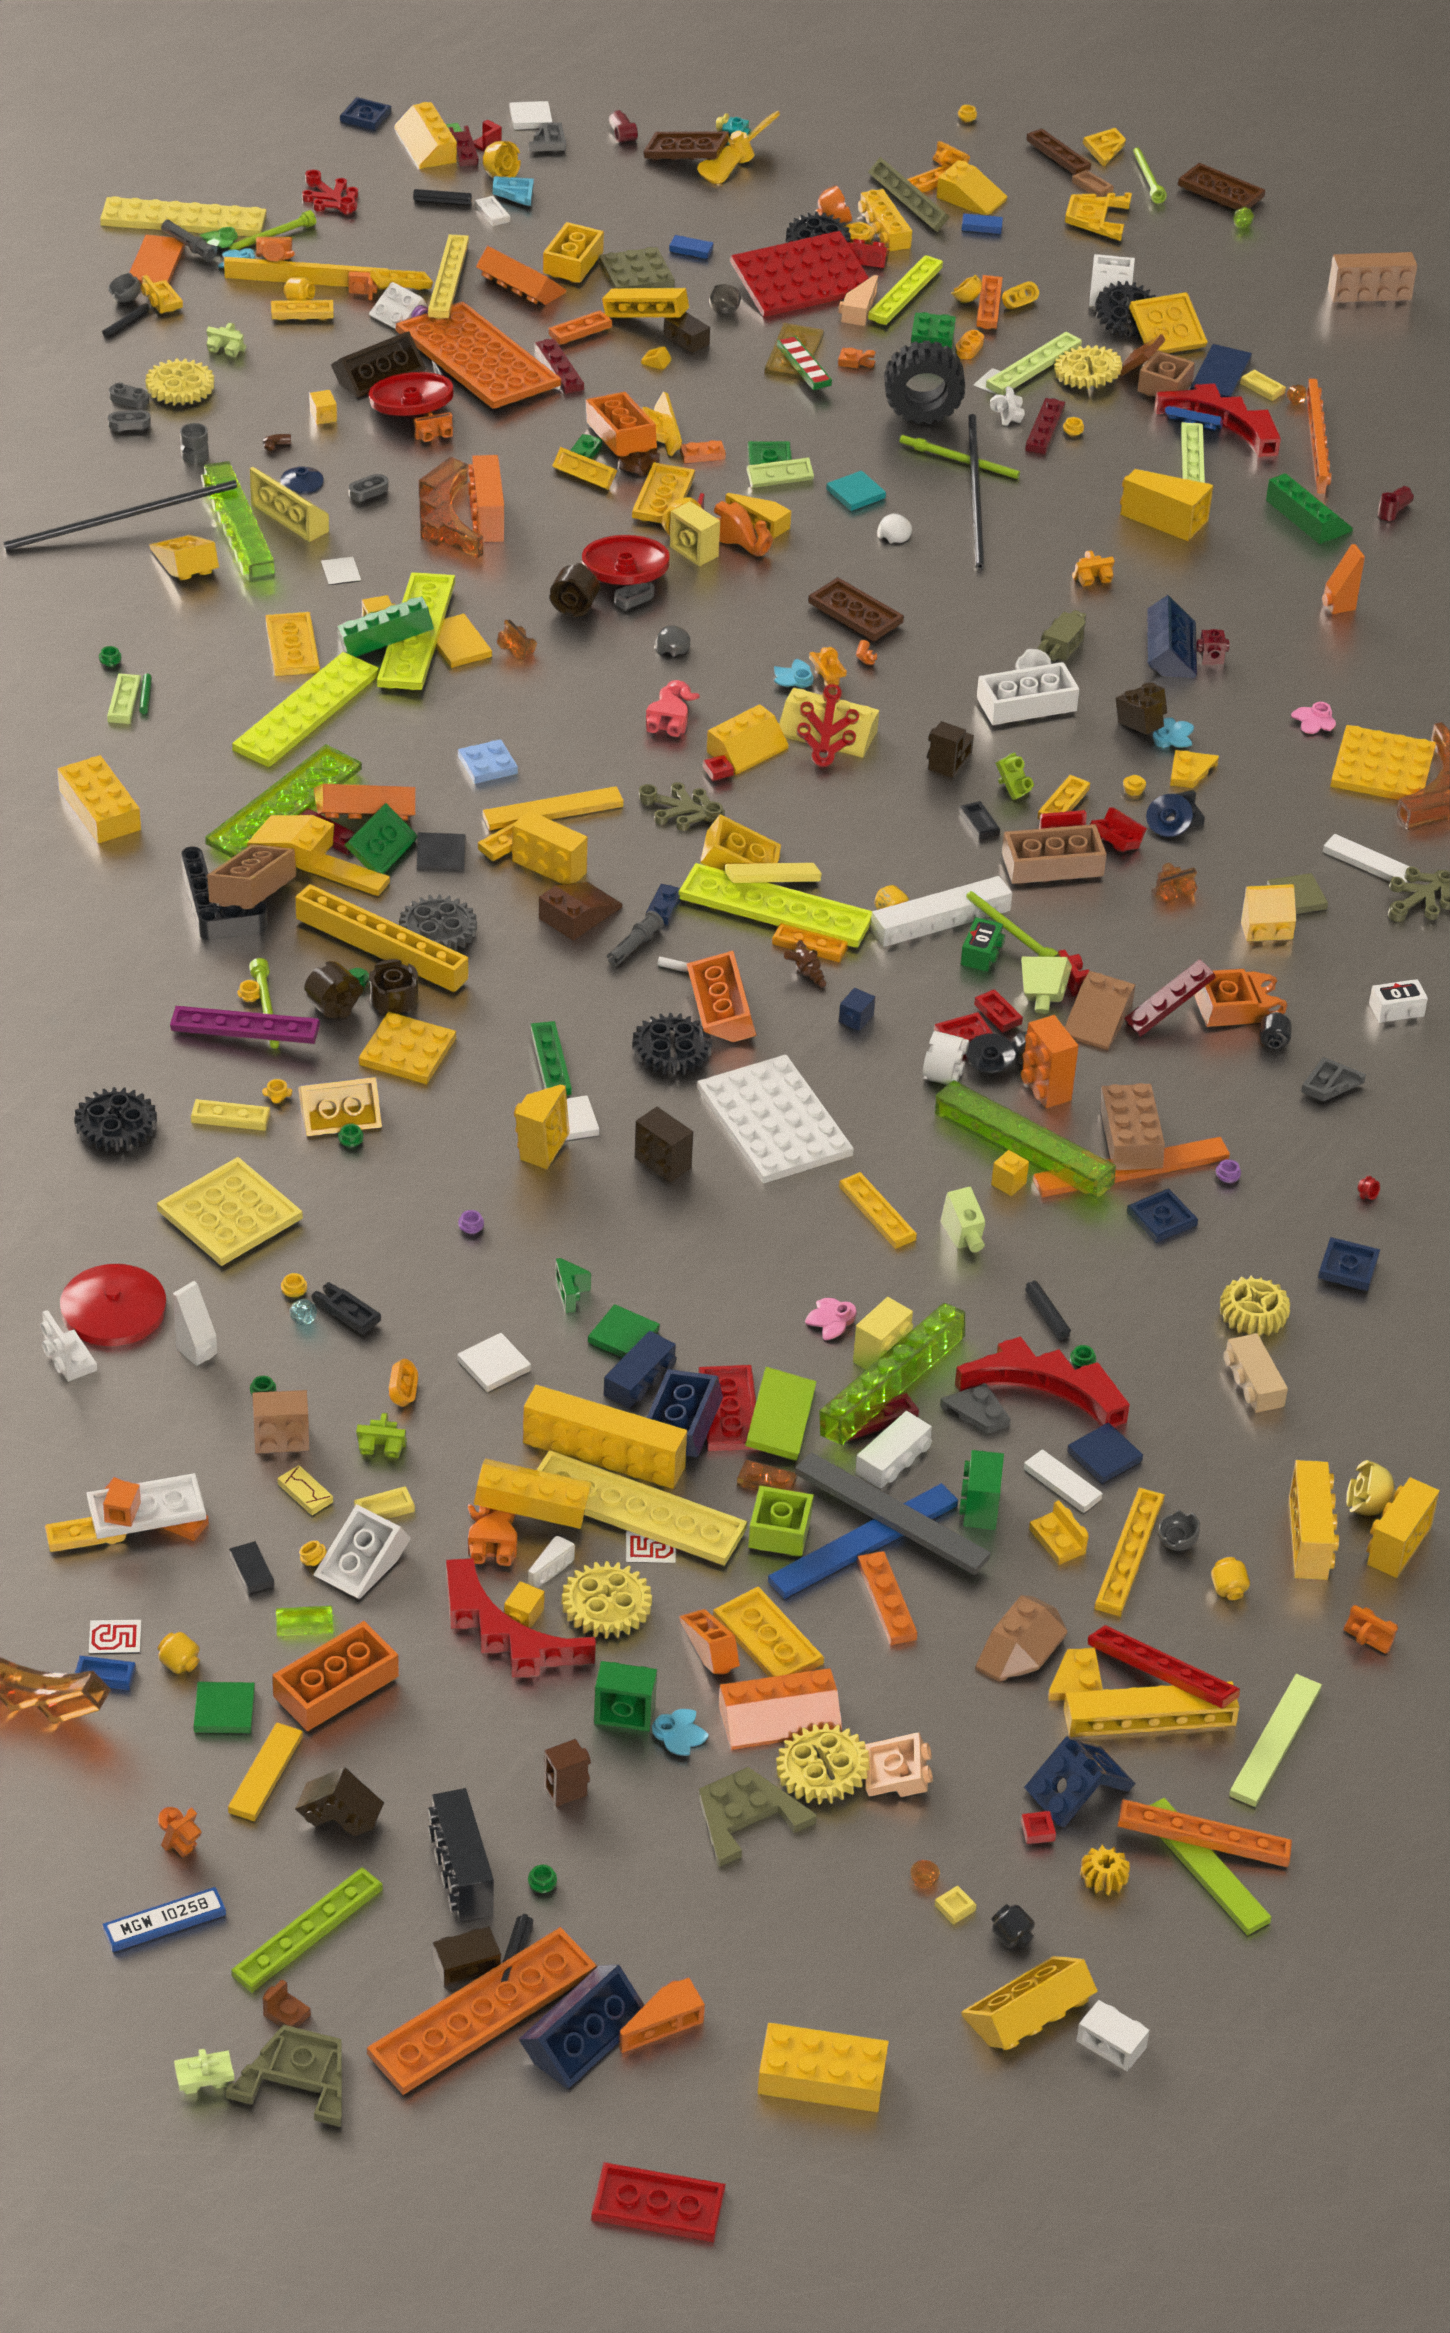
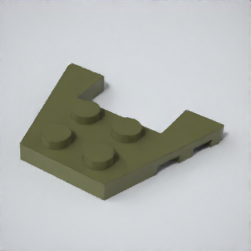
M746 1767L699 1788L698 1796L706 1825H708L710 1841L715 1851L718 1867L742 1857V1849L731 1833L768 1816L779 1813L793 1833L816 1824L817 1816L814 1812L750 1767Z
M283 2025L260 2050V2055L251 2065L248 2064L241 2071V2076L235 2083L231 2082L226 2089L227 2099L251 2105L255 2100L263 2079L321 2093L314 2111V2121L341 2127L342 2039Z

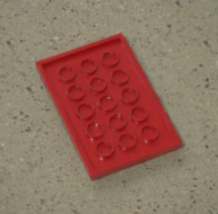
M841 231L734 254L730 258L732 266L762 317L845 299L848 292L869 279Z

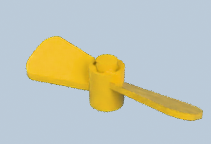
M776 111L768 116L748 136L745 132L741 131L732 133L728 139L730 145L723 149L718 158L714 160L705 159L698 164L697 169L700 176L713 184L723 183L737 163L748 162L754 157L755 154L750 141L780 115V112Z

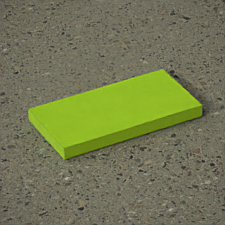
M765 1367L745 1446L797 1461L817 1381Z

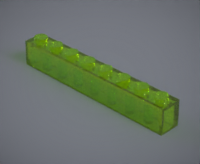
M225 461L204 465V474H201L203 487L236 480V489L210 495L208 498L212 499L214 512H218V520L220 524H223L225 537L229 536V545L231 549H234L236 562H240L242 575H246L249 583L275 579L274 559L230 462Z
M953 1080L936 1094V1115L1006 1152L1008 1150L1029 1161L1030 1165L1044 1172L1051 1173L1096 1200L1115 1184V1164L967 1086Z
M942 1303L819 1410L820 1436L843 1445L884 1409L890 1400L901 1394L965 1337V1311L947 1303Z

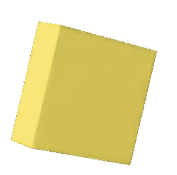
M959 1886L954 1887L935 1899L934 1906L953 1925L976 1911L974 1901Z

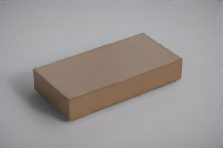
M1088 170L1072 176V183L1090 194H1096V197H1105L1108 193H1113V185Z

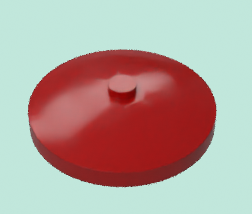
M411 372L387 377L374 384L369 390V401L373 409L384 414L396 416L418 415L437 410L448 404L454 396L453 384L448 378L428 372Z
M614 535L595 540L587 545L582 551V564L599 581L617 585H634L653 581L665 574L670 565V555L663 544L653 539L636 535Z
M105 1264L81 1272L66 1285L60 1299L61 1317L66 1328L69 1331L75 1330L81 1340L100 1346H121L144 1339L160 1326L167 1309L166 1294L160 1281L148 1271L127 1264Z

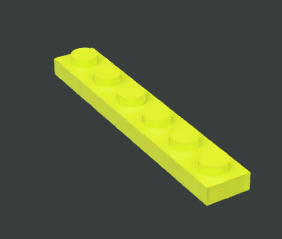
M925 255L868 312V319L878 324L887 325L942 269L943 261Z

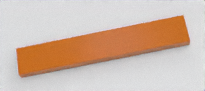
M1122 1799L1117 1827L1283 1867H1288L1291 1839Z

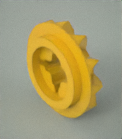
M854 222L846 225V227H849V233H851L850 242L853 241V238L862 239L865 242H870L874 238L875 231L868 224Z

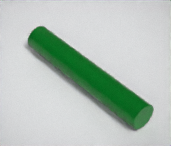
M148 673L144 674L142 679L139 712L142 714H146L149 707L152 676Z

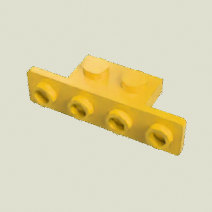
M663 392L654 407L655 410L644 406L642 410L656 424V441L664 443L668 455L673 456L676 450L680 449L682 439L669 395Z

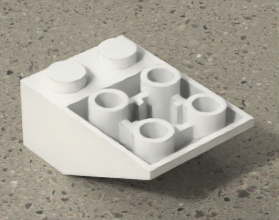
M1094 254L1089 308L1095 309V302L1099 292L1103 291L1104 287L1109 288L1110 283L1116 286L1117 281H1120L1122 285L1125 284V281H1128L1129 285H1132L1135 258Z

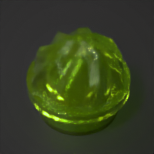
M1242 207L1235 212L1234 223L1241 228L1250 226L1254 215L1250 209Z

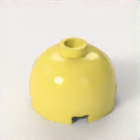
M1366 1460L1356 1469V1471L1360 1472L1357 1479L1351 1478L1346 1503L1347 1506H1352L1350 1511L1353 1513L1373 1516L1382 1513L1386 1504L1394 1501L1396 1490L1394 1489L1395 1484L1391 1473L1385 1467Z

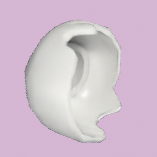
M889 514L882 519L877 534L879 539L887 538L890 544L893 542L902 543L911 536L912 526L902 515Z
M1027 649L1017 659L1015 670L1051 664V659L1045 652L1039 649Z

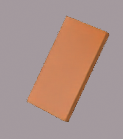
M145 235L129 273L137 277L141 284H143L142 276L145 275L153 283L163 280L170 283L186 245L172 237Z

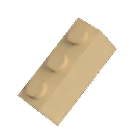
M1255 1333L1228 1339L1227 1349L1224 1351V1361L1227 1366L1231 1367L1235 1382L1243 1389L1245 1400L1251 1404L1255 1413L1285 1407L1288 1388L1259 1335Z

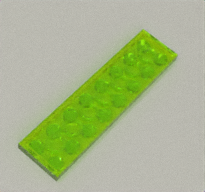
M325 744L205 836V844L233 858L248 847V841L270 816L300 815L307 808L312 809L316 806L314 797L315 787L321 784H344L362 770V762Z

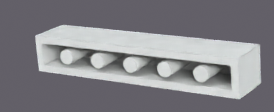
M1000 876L872 911L870 930L881 945L886 947L973 922L975 917L982 919L989 917L966 898V894L969 891L976 893L1000 913L1010 911L1012 892Z

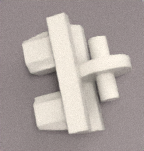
M1007 386L1005 396L995 395L990 400L991 409L995 412H1000L1003 425L1008 426L1010 421L1021 423L1025 415L1024 409H1021L1022 397L1014 395L1013 388Z

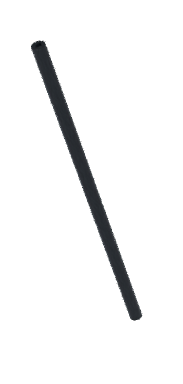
M970 414L968 416L975 564L976 568L981 570L984 568L977 419L975 414Z
M236 480L220 483L5 541L3 545L5 550H10L236 489L237 483Z

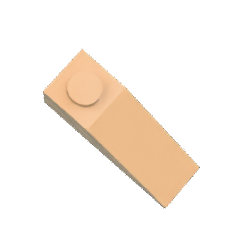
M873 275L848 292L844 302L840 301L839 314H842L841 322L866 325L868 312L871 310L877 294V275Z

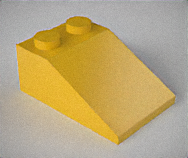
M958 160L938 177L936 198L980 215L989 216L1008 197L979 169L965 161Z
M186 535L149 544L151 551L169 574L179 577V580L190 579L192 574L199 573V575L210 574L212 569L219 568L214 541Z
M720 814L707 830L700 863L725 871L726 864L778 863L781 844Z
M314 815L270 816L248 841L247 846L249 847L253 844L294 849L295 867L310 872L333 845L334 824Z

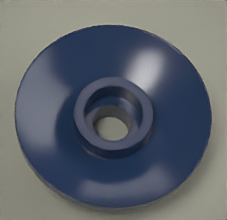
M300 466L286 470L281 475L280 481L297 494H307L320 489L324 483V478L318 470Z
M1164 794L1151 802L1147 809L1146 819L1150 829L1157 835L1175 837L1189 828L1193 819V811L1190 803L1184 797L1177 794ZM1170 816L1174 817L1172 821L1166 820Z

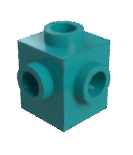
M730 117L728 122L723 124L722 131H728L729 137L736 131L745 132L748 136L751 133L749 120L740 117Z

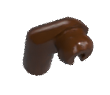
M274 434L264 437L262 442L266 451H273L275 445H291V434Z

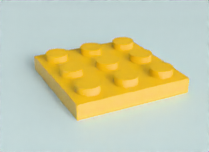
M1187 292L1131 301L1129 307L1144 344L1162 334L1166 340L1159 347L1158 351L1167 354L1206 347L1207 339Z
M388 1012L360 1054L359 1065L428 1084L456 1040V1031Z

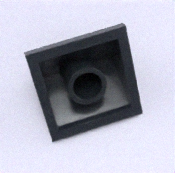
M418 832L417 869L464 871L466 835Z

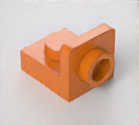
M349 272V294H368V300L373 301V293H377L378 286L370 277L371 272Z

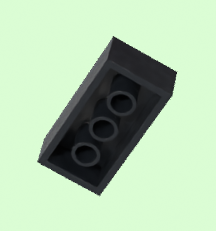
M463 1788L432 1794V1807L427 1808L431 1824L428 1826V1835L430 1842L436 1843L437 1848H434L437 1866L442 1865L444 1870L441 1871V1879L444 1889L449 1888L450 1894H448L450 1911H456L459 1923L494 1916V1879L467 1789Z

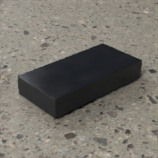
M981 801L959 807V813L978 840L1000 835L999 826Z
M256 1541L229 1548V1555L248 1594L274 1587V1579Z

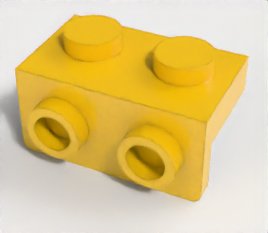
M147 275L142 276V294L150 300L151 305L155 306L160 314L183 308V300L166 280L153 283Z

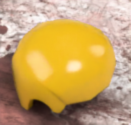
M974 275L964 280L958 288H954V292H951V294L959 302H972L979 296L982 282L977 275Z

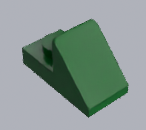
M556 1258L555 1278L565 1313L576 1312V1301H580V1292L591 1290V1272L562 1258Z

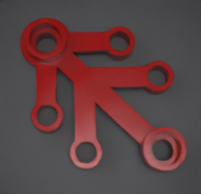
M311 169L306 171L305 181L308 186L317 187L322 191L304 190L302 192V200L304 202L313 201L314 210L323 211L327 207L336 208L344 214H351L357 209L355 199L358 197V188H347V180L345 178H337L333 190L321 181V172L319 170ZM346 189V196L341 197L342 191Z
M835 684L827 685L823 691V700L826 702L823 722L815 714L814 705L811 702H803L800 706V714L806 717L820 734V744L811 735V727L808 723H800L796 732L812 749V761L819 767L830 766L834 761V754L846 746L853 745L856 740L855 732L846 730L842 735V739L829 746L831 737L847 726L856 724L859 720V712L855 709H849L844 718L833 724L835 704L840 701L842 694L840 687ZM829 690H835L837 694L831 695ZM809 707L811 711L805 712L803 708ZM853 714L856 716V719L852 720L848 715ZM800 728H806L808 732L802 733ZM850 735L853 737V740L849 741L845 736ZM821 752L826 753L827 757L822 758L819 754Z

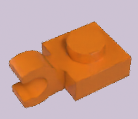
M842 348L838 358V366L859 368V365L873 368L876 361L868 358H874L876 351L867 350L863 353V350L855 348Z

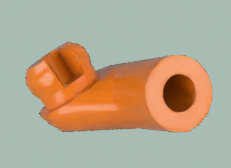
M861 640L856 651V657L865 665H873L878 658L877 653L873 655V650H869V642Z

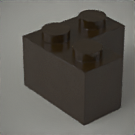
M1148 682L1142 684V687L1128 690L1123 695L1115 698L1118 723L1144 734H1149L1164 727L1163 715L1167 714L1165 688Z
M941 721L929 733L928 770L953 778L972 754L974 735L966 733V729Z
M343 1767L307 1782L295 1810L314 1827L334 1819L346 1832L355 1837L374 1828L384 1802L346 1767Z

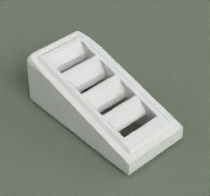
M559 1536L554 1537L529 1569L528 1585L539 1588L568 1567L574 1561V1543Z

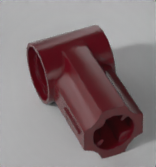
M616 110L609 116V122L614 129L617 143L638 139L636 123H630L625 113H622L621 110Z
M1404 485L1392 493H1383L1380 498L1377 516L1385 521L1395 520L1397 512L1413 502L1414 494L1411 492V488Z

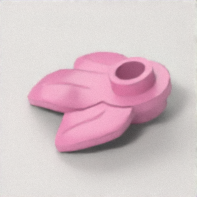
M1316 702L1311 708L1300 707L1291 714L1292 718L1302 722L1301 730L1306 734L1317 733L1321 728L1331 731L1336 724V721L1332 718L1331 707L1325 702Z
M824 1298L816 1302L818 1309H814L808 1314L805 1323L810 1326L823 1327L822 1335L826 1341L844 1333L846 1326L851 1325L855 1321L857 1310L851 1302H839L835 1298Z

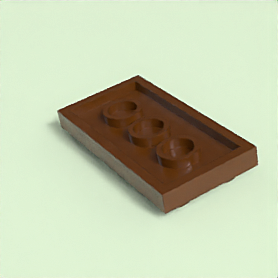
M655 132L643 151L644 159L714 160L720 156L730 138L729 132Z
M1198 163L1178 178V186L1185 188L1187 191L1197 193L1204 198L1214 200L1221 205L1231 207L1238 212L1245 213L1265 197V189L1202 163Z
M839 577L808 596L809 604L872 641H876L904 622V615Z

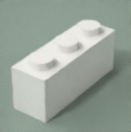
M905 1411L857 1455L855 1474L882 1489L888 1482H893L901 1470L911 1466L921 1452L924 1453L929 1449L932 1443V1426L910 1412Z

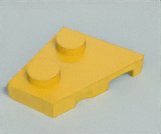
M1116 128L1084 137L1082 144L1102 166H1105L1125 146L1126 139Z
M1175 750L1170 786L1194 788L1200 779L1208 775V771L1212 766L1216 767L1218 765L1219 756Z
M1095 1648L1067 1649L1049 1689L1048 1701L1065 1700L1066 1693L1103 1690Z

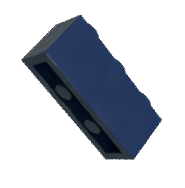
M649 1331L604 1376L603 1395L630 1409L637 1401L639 1402L644 1398L652 1385L658 1384L661 1376L668 1369L674 1367L677 1360L675 1356L676 1344Z

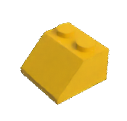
M1293 884L1246 886L1241 918L1246 941L1293 939L1296 925Z

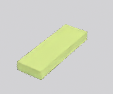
M809 457L747 466L751 488L807 481L814 478Z
M118 674L107 715L108 722L131 724L141 685V675Z

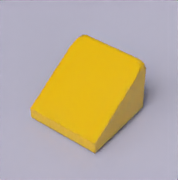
M663 346L649 350L640 362L650 367L665 369L671 361V356L666 347Z

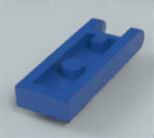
M1171 406L1165 409L1170 419L1183 421L1184 423L1203 424V428L1210 431L1222 428V417Z

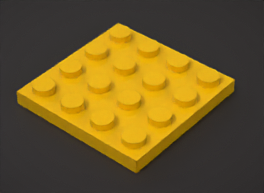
M1346 725L1330 787L1421 804L1436 742Z

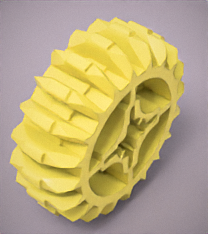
M1250 1276L1246 1280L1240 1277L1239 1281L1232 1280L1231 1284L1227 1285L1220 1298V1315L1223 1316V1322L1229 1324L1230 1329L1237 1328L1238 1334L1241 1332H1246L1247 1335L1257 1333L1260 1337L1264 1333L1266 1336H1270L1272 1332L1278 1333L1279 1329L1286 1324L1290 1314V1298L1287 1297L1285 1290H1281L1280 1284H1272V1279L1264 1281L1262 1276L1259 1279H1254Z

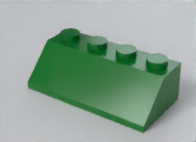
M1286 473L1269 479L1266 501L1318 544L1353 531V527Z
M420 596L418 598H411L398 605H391L384 610L369 613L364 617L346 621L344 624L337 626V634L346 653L357 657L433 630L434 627L428 606L423 597Z

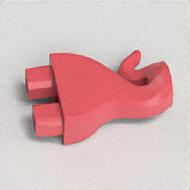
M673 680L669 682L667 686L660 690L659 701L650 704L646 710L647 732L656 733L659 729L666 730L670 736L678 737L680 733H685L688 724V708L680 699L693 701L699 699V693H691L690 686L683 681Z

